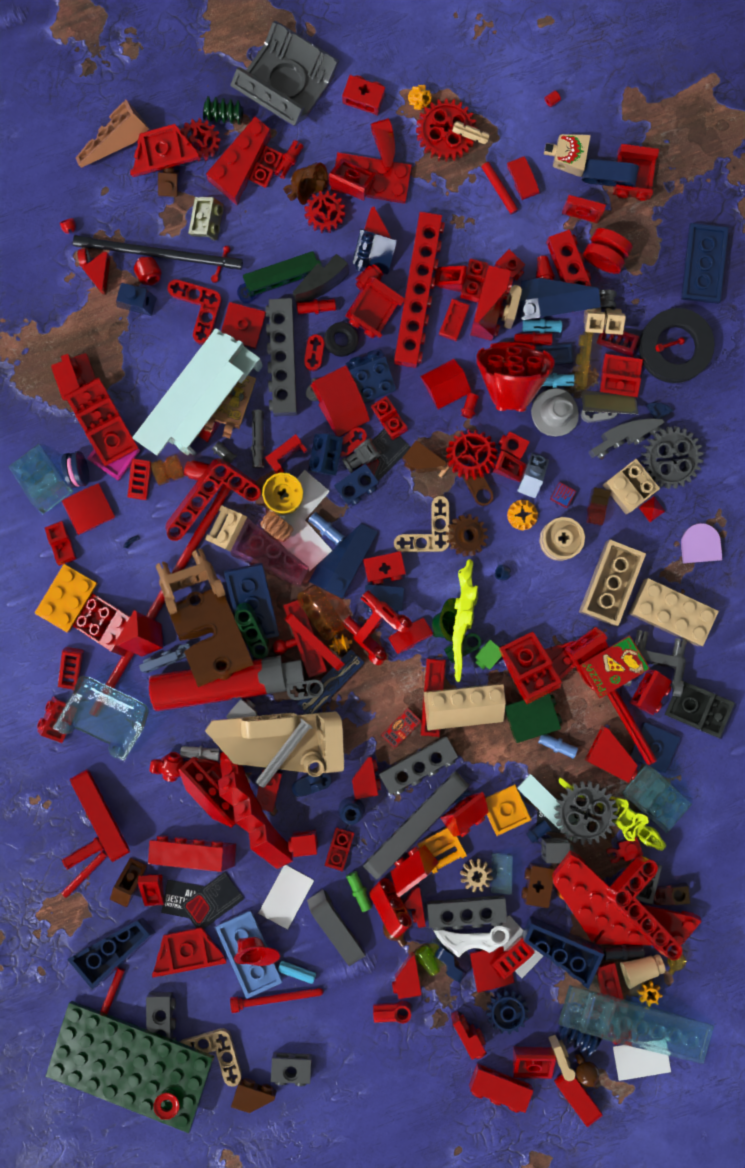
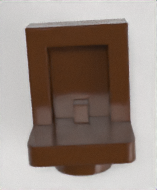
M169 167L158 172V196H178V176L180 175V170H175V167Z

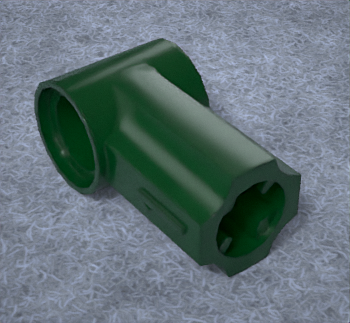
M469 633L464 637L462 657L481 646V638L478 634ZM471 636H475L478 639V644L475 647H470L467 644V640ZM451 644L444 651L451 663H454L453 644Z

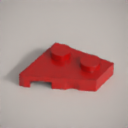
M575 641L544 649L551 659L552 667L560 680L575 667L565 650L566 647Z

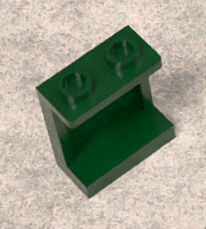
M549 693L529 704L521 700L505 705V713L516 743L561 729L562 719L560 714L555 712L554 706L556 701L553 694L550 695Z

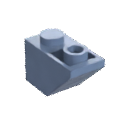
M531 453L517 492L536 498L544 480L549 462L548 459Z

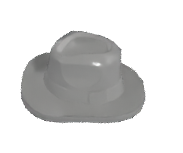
M556 388L542 392L533 401L531 408L535 426L547 436L556 437L568 434L578 423L579 413L576 402L567 391Z

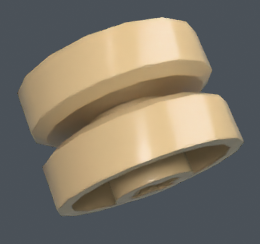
M560 517L544 526L540 533L539 543L541 550L547 557L557 561H564L580 553L584 546L585 535L583 528L577 521L567 517ZM562 536L564 538V542L562 543V541H559L558 537Z

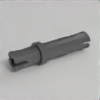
M252 410V468L256 469L265 468L264 451H266V446H264V411Z

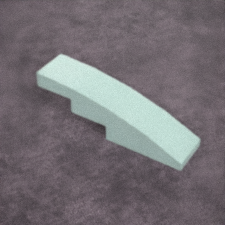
M530 774L517 789L560 830L563 826L556 825L560 819L554 817L555 814L559 813L554 807L560 806V804ZM571 814L568 820L572 823L577 819Z

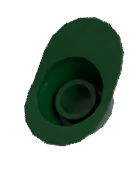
M455 598L446 600L442 611L433 617L434 637L445 638L450 642L453 641V627L458 610L455 609Z

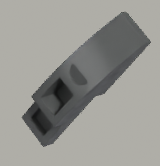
M642 419L621 424L603 433L601 438L604 442L588 453L592 459L596 456L600 459L609 453L607 449L612 446L616 449L624 444V439L628 445L633 442L637 445L645 440L644 436L649 432L651 435L661 429L660 426L665 422L663 419Z

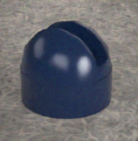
M498 565L495 570L496 579L508 580L511 577V569L505 565Z

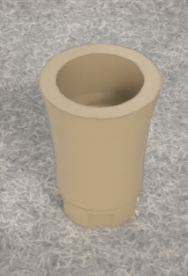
M659 954L620 962L621 972L629 989L658 977L666 971Z

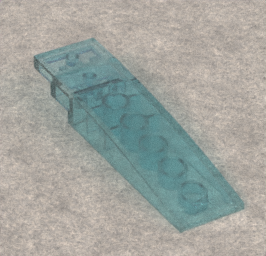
M569 985L558 1022L563 1027L576 1029L582 1033L600 1037L603 1040L704 1064L714 1028L713 1025L571 985Z

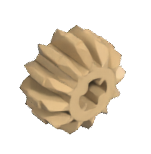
M479 858L476 860V864L470 859V866L465 863L463 864L467 871H460V874L465 876L460 880L462 883L467 882L465 884L466 889L472 886V892H476L477 887H479L482 892L484 891L483 884L486 887L490 886L486 880H493V877L488 875L492 872V869L486 868L488 865L486 861L481 865ZM473 872H478L479 879H475V877H473Z

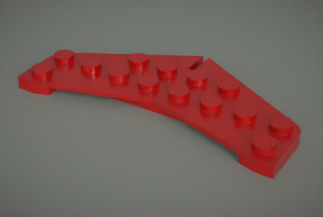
M569 851L553 872L552 879L555 887L591 942L595 941V944L652 945L609 901L607 891L610 886L585 863L583 858ZM643 905L680 945L689 938L702 922L700 916L692 912L682 910L679 913ZM634 906L631 907L630 913L633 911Z

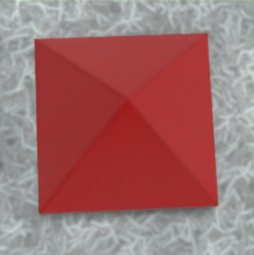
M654 496L638 507L649 523L665 512Z

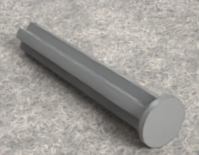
M300 719L302 722L256 780V783L262 788L267 785L309 728L313 729L303 719Z

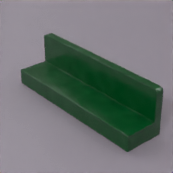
M311 251L243 275V280L250 297L304 279L317 263L321 265L320 260L317 261L314 252Z

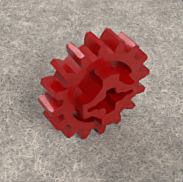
M199 118L198 122L195 123L191 119L190 125L186 122L181 131L186 138L188 133L192 132L188 140L200 156L204 157L207 161L209 155L214 157L215 151L219 149L220 138H217L219 131H213L215 125L208 126V120L202 123L201 118ZM210 141H212V145L209 148H207V144H209Z
M328 190L325 195L321 191H319V196L312 194L313 200L308 199L307 204L309 206L304 207L305 212H308L305 214V219H309L308 225L314 224V231L320 228L321 233L324 232V229L331 233L332 227L337 230V223L342 225L343 220L341 218H345V212H343L345 205H340L342 199L336 200V193L330 196ZM323 206L327 211V218L325 217V214L322 212Z

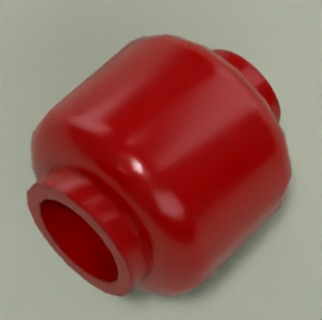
M140 257L133 268L138 280L144 285H155L160 280L162 274L161 268L153 257Z

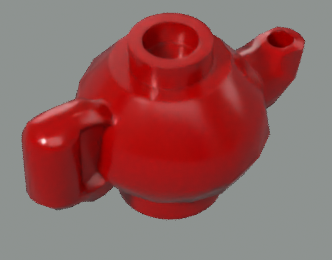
M170 752L161 759H153L150 763L149 771L152 774H162L164 780L174 782L180 777L179 769L189 760L184 761L179 753Z

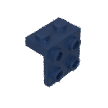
M372 350L363 357H354L345 363L364 403L395 391L396 387L386 357L381 350Z

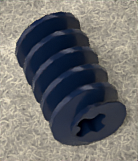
M567 1015L562 1020L558 1028V1032L561 1033V1040L567 1036V1044L574 1041L573 1048L581 1045L580 1052L582 1053L587 1049L588 1057L597 1050L602 1040V1036H598L596 1031L592 1032L591 1028H585L583 1023L578 1024V1021L576 1019L572 1020L570 1015Z

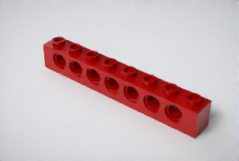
M426 212L419 213L394 365L416 368L417 363H421L423 352L419 351L420 344L424 345L426 333H422L423 326H427L429 315L426 314V308L431 307L432 296H429V290L434 289L435 278L432 277L433 270L437 271L439 260L435 259L436 252H440L442 242L438 240L439 233L443 234L445 222H441L442 215ZM426 232H432L434 234V237L426 238L424 234ZM428 250L431 255L424 257L421 252ZM426 269L428 271V274L424 276L420 275L418 273V270ZM417 287H422L425 290V292L423 294H417L415 292V289ZM418 305L422 310L419 313H415L411 308ZM410 324H416L419 327V329L417 331H411L409 330L408 326ZM412 342L416 347L413 350H408L405 344Z

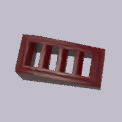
M603 328V333H600L597 344L634 357L640 342L638 335L623 331V335L610 334L608 341H604L607 334ZM616 335V336H618V337H617V340H616V342H615V344H614V343H612V342H613L614 336ZM622 338L625 339L623 346L620 345ZM629 341L632 342V345H631L630 348L627 347L628 344H629Z

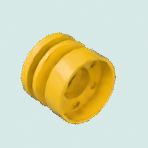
M277 473L266 480L262 496L265 504L271 511L276 514L287 515L300 507L303 501V489L301 483L293 475ZM286 490V494L289 496L281 500L278 493Z

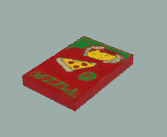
M630 636L579 665L599 699L650 669Z

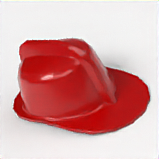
M258 937L240 938L237 942L238 953L235 955L234 961L238 964L266 966L279 960V952L276 949L265 947L262 940Z

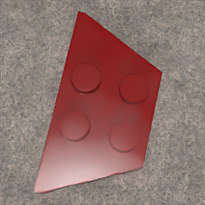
M176 124L168 125L139 134L138 147L134 154L135 163L133 170H130V175L132 177L141 176L201 159V156Z
M203 927L167 933L163 935L152 977L226 964L227 959Z

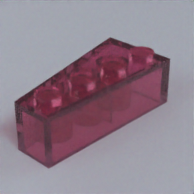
M246 519L232 547L231 556L250 565L263 563L265 572L301 588L309 572V566L286 550L250 519Z

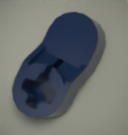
M322 773L317 777L308 776L299 779L293 783L292 792L297 797H304L324 790L330 786L331 777L328 773Z
M440 945L434 956L446 964V974L460 983L466 975V971L454 963L455 955L446 947Z

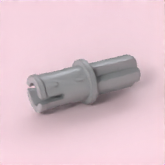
M201 745L200 747L182 746L180 756L182 758L197 757L199 759L218 761L219 748H204Z

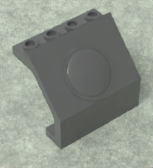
M274 21L259 53L247 70L241 67L236 69L230 86L295 126L307 118L335 77L334 72L339 60L284 25Z

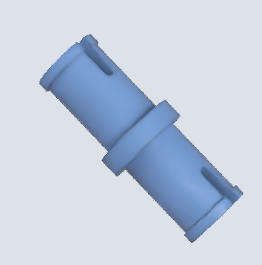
M317 512L313 513L308 520L321 531V535H326L336 546L345 537L332 527L333 524L331 522L325 521Z
M547 734L541 735L538 740L539 744L553 749V752H560L574 759L578 751L577 747L563 742V739H556Z

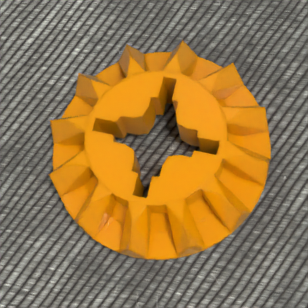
M518 500L509 507L507 518L514 528L527 530L536 523L538 511L529 500ZM521 507L525 513H530L525 517V523H523L521 517L515 516L521 512Z

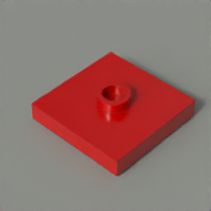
M568 195L562 214L598 223L604 213L606 204Z
M229 302L221 332L228 334L236 341L243 342V345L246 347L257 349L266 312Z

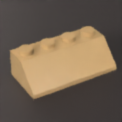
M504 684L424 692L427 730L504 721L506 704Z

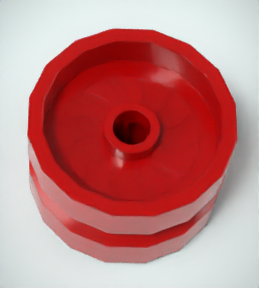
M598 228L590 239L592 243L587 245L583 257L588 263L604 272L619 274L625 264L624 259L628 258L633 248L632 244L625 237L612 230Z

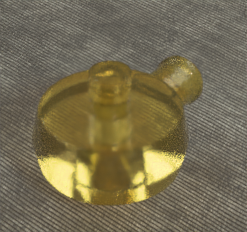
M683 954L677 960L667 959L670 967L668 973L674 975L675 971H680L685 967L686 958Z

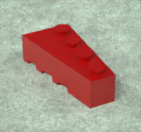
M254 117L206 173L208 181L236 205H238L240 197L248 185L247 183L256 162L261 158L265 146L268 145L271 139L270 128L257 117Z
M158 835L156 839L149 841L148 864L222 872L235 866L236 843L211 842L203 839L187 840L184 837L168 839L169 836Z

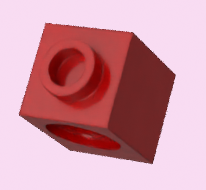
M509 431L507 436L503 434L498 443L501 446L499 451H505L520 460L530 441ZM509 441L516 442V450L509 449Z

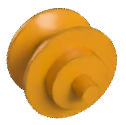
M343 634L341 639H337L334 636L333 645H329L330 649L334 648L335 652L338 651V655H340V650H345L348 653L347 649L350 648L349 644H352V640H348L347 637L344 638Z

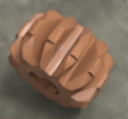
M269 511L262 518L261 527L280 542H285L292 535L293 527L275 512Z

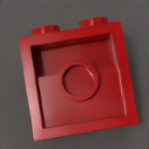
M458 1010L451 1013L453 1026L470 1058L473 1060L484 1057L487 1054L484 1046L486 1041L481 1029H476L474 1024L468 1026L469 1024L464 1014L460 1015Z

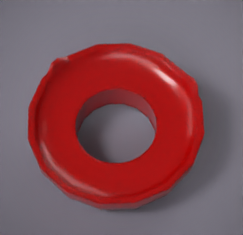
M163 1093L157 1096L154 1102L155 1114L162 1120L175 1117L179 1110L177 1097L172 1093ZM164 1100L172 1102L173 1107L170 1110L162 1108L161 1103Z

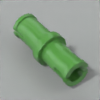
M357 871L346 875L352 888V895L356 897L361 911L365 912L371 909L373 905L367 896V889L362 885Z

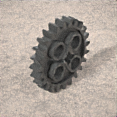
M668 426L666 431L659 429L660 435L653 433L654 439H647L650 445H643L647 452L641 453V455L646 456V459L642 460L641 463L647 465L644 469L649 471L648 474L653 477L652 479L656 483L658 482L660 487L664 485L665 488L670 489L672 485L673 488L677 489L678 484L684 487V481L691 483L690 476L697 477L694 472L695 469L701 470L697 464L703 462V460L699 459L703 452L698 451L702 445L695 444L698 438H692V432L686 434L687 429L682 428L680 430L676 426L674 429ZM682 442L683 449L678 451V444ZM664 445L665 451L660 454L659 448ZM688 454L687 457L672 458L671 461L667 459L656 461L657 458H670L673 455L682 456ZM684 461L685 467L680 470L679 465ZM666 464L667 469L664 473H662L661 467L662 465Z
M580 781V786L572 783L573 789L566 786L567 793L560 792L563 799H556L560 806L554 807L559 812L554 817L560 819L556 825L563 826L560 832H567L565 836L567 839L573 836L572 841L574 843L580 839L581 845H584L585 840H587L589 845H592V839L599 843L600 836L606 839L605 832L612 833L609 827L616 826L612 819L618 818L617 815L613 814L618 808L612 806L616 801L614 799L609 800L612 794L610 792L605 794V787L599 790L598 783H595L592 787L591 781H588L586 786L583 781ZM580 795H584V803L580 805L577 804V797ZM597 803L603 804V809L600 812L594 811V806ZM570 805L584 811L588 810L591 814L600 816L602 819L597 820L587 814L584 816L580 811L571 809ZM573 813L577 814V820L572 823L569 822V816ZM595 821L594 829L587 830L588 822Z

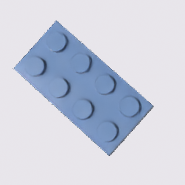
M252 910L215 926L246 999L282 983V978L275 963L266 966L238 964L234 961V957L238 953L237 942L240 938L258 937L262 940L264 946L267 947Z

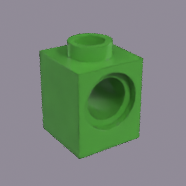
M488 640L474 658L477 660L475 663L481 669L487 668L490 670L502 655L499 647L491 640Z

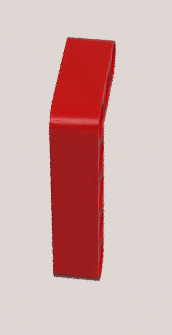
M214 459L167 521L165 529L168 538L173 541L183 538L222 484L246 500L255 501L261 495L257 482L224 459ZM218 466L225 467L222 472L215 471ZM233 477H240L238 482H231ZM206 482H213V485L211 487H204V484ZM250 487L255 488L253 493H247L246 491ZM195 497L202 498L198 503L192 501ZM184 512L191 513L190 516L186 518L181 516ZM173 527L179 528L177 532L170 531Z
M638 856L609 887L607 898L659 953L670 960H677L682 955L681 945L635 898L658 871V865L655 861L645 856ZM621 892V897L617 900V896ZM634 906L633 911L630 913L631 907Z

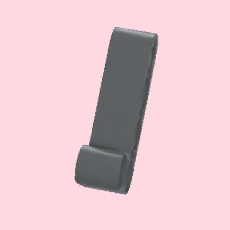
M324 889L307 899L314 919L348 966L353 965L366 956L362 946L335 910L332 900Z

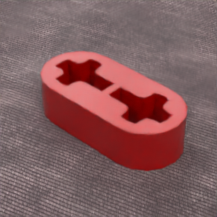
M314 334L307 341L304 363L305 367L311 372L319 370L322 365L324 340L320 335ZM317 339L321 345H318L317 350L313 351L314 347L311 342ZM316 355L315 359L318 364L311 367L308 361H311L312 356Z
M354 428L343 437L342 445L345 446L348 443L351 445L347 447V453L344 451L340 453V457H348L354 452V449L366 441L367 434L363 428ZM355 432L363 434L361 441L359 439L354 442L351 441L355 438Z

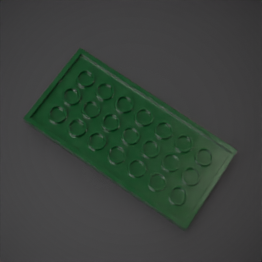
M70 1001L45 1077L189 1133L192 1129L215 1056L77 1002ZM163 1093H172L179 1101L178 1113L171 1119L162 1120L154 1112L155 1099ZM164 1100L161 1103L164 1110H170L173 1107L170 1100Z

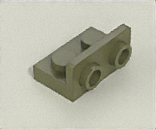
M195 197L188 234L192 237H209L212 240H217L224 204L214 197Z

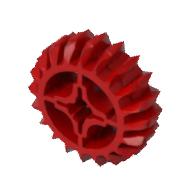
M468 429L467 434L461 431L460 437L454 435V441L449 442L450 447L446 448L448 453L446 460L449 461L448 467H453L452 472H458L459 478L464 474L466 480L469 479V476H473V480H476V475L483 478V472L489 474V468L495 467L494 462L497 461L496 454H498V450L495 448V442H491L490 436L485 438V432L479 435L477 429L474 433H471V430ZM464 445L465 450L456 457L458 450ZM488 453L486 459L479 464V458L483 454Z

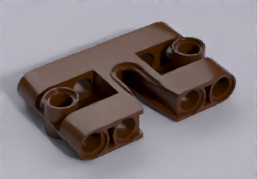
M211 588L203 592H191L187 598L176 602L178 607L176 608L177 613L171 614L170 618L180 641L199 638L210 633L213 634L211 637L199 641L184 651L198 687L211 683L218 678L226 680L232 676L233 672L253 666L252 659L225 595L217 597ZM221 666H227L224 670H218Z

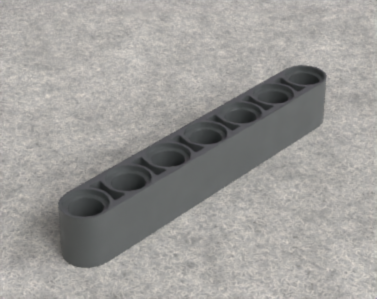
M454 771L368 858L363 867L376 880L379 879L470 784L457 771Z

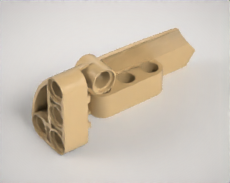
M336 711L304 715L283 713L212 720L205 730L233 764L266 768L302 722L300 719H303L313 729L309 728L279 769L305 772L312 777L320 776L322 773L344 771L342 720ZM312 763H318L314 769L309 768Z

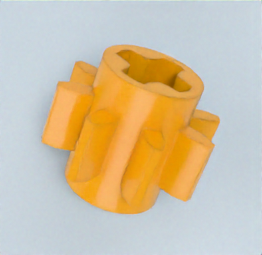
M426 85L413 86L408 94L409 104L414 105L416 110H422L431 102L432 96L430 90H426Z
M651 980L648 984L641 983V990H637L638 994L642 995L639 998L641 1003L646 1001L648 1007L653 1003L658 1005L659 997H663L661 993L657 992L660 990V986L655 985L653 987ZM651 991L652 996L649 997L647 992Z

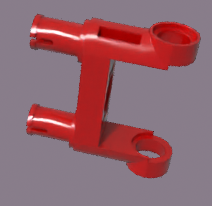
M368 590L361 597V600L373 610L366 623L361 627L351 616H348L341 625L354 635V640L369 653L368 657L372 663L382 665L387 659V655L371 635L383 620L395 630L403 633L410 630L412 621L405 615H399L385 601H379Z

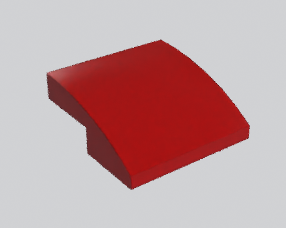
M604 354L600 392L638 397L643 359Z
M99 483L62 500L78 535L95 529L97 526L115 518Z
M504 946L490 953L485 950L469 952L477 993L514 983L513 973L506 979H503L491 965L504 952ZM503 962L499 963L505 971L508 970Z

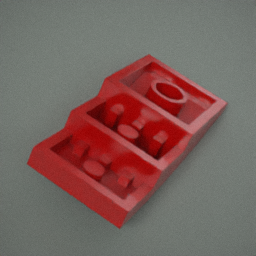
M99 377L65 395L77 420L85 431V435L104 466L138 449L135 440L132 438L129 429Z

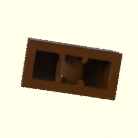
M530 863L529 868L526 867L524 879H527L526 887L522 888L521 898L524 899L526 905L549 908L553 886L552 874L555 871L553 866ZM537 881H539L541 886H538L536 889L533 884H537Z

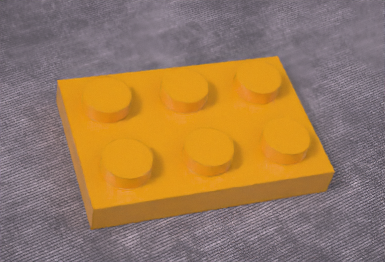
M63 564L36 609L35 614L69 633L98 583L70 566Z

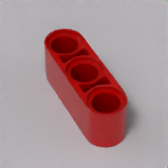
M381 879L370 890V897L389 934L399 938L411 927L412 920L401 898L396 894L393 883L389 879Z
M563 1074L554 1079L555 1084L586 1127H589L603 1116L576 1076L572 1081L565 1080Z

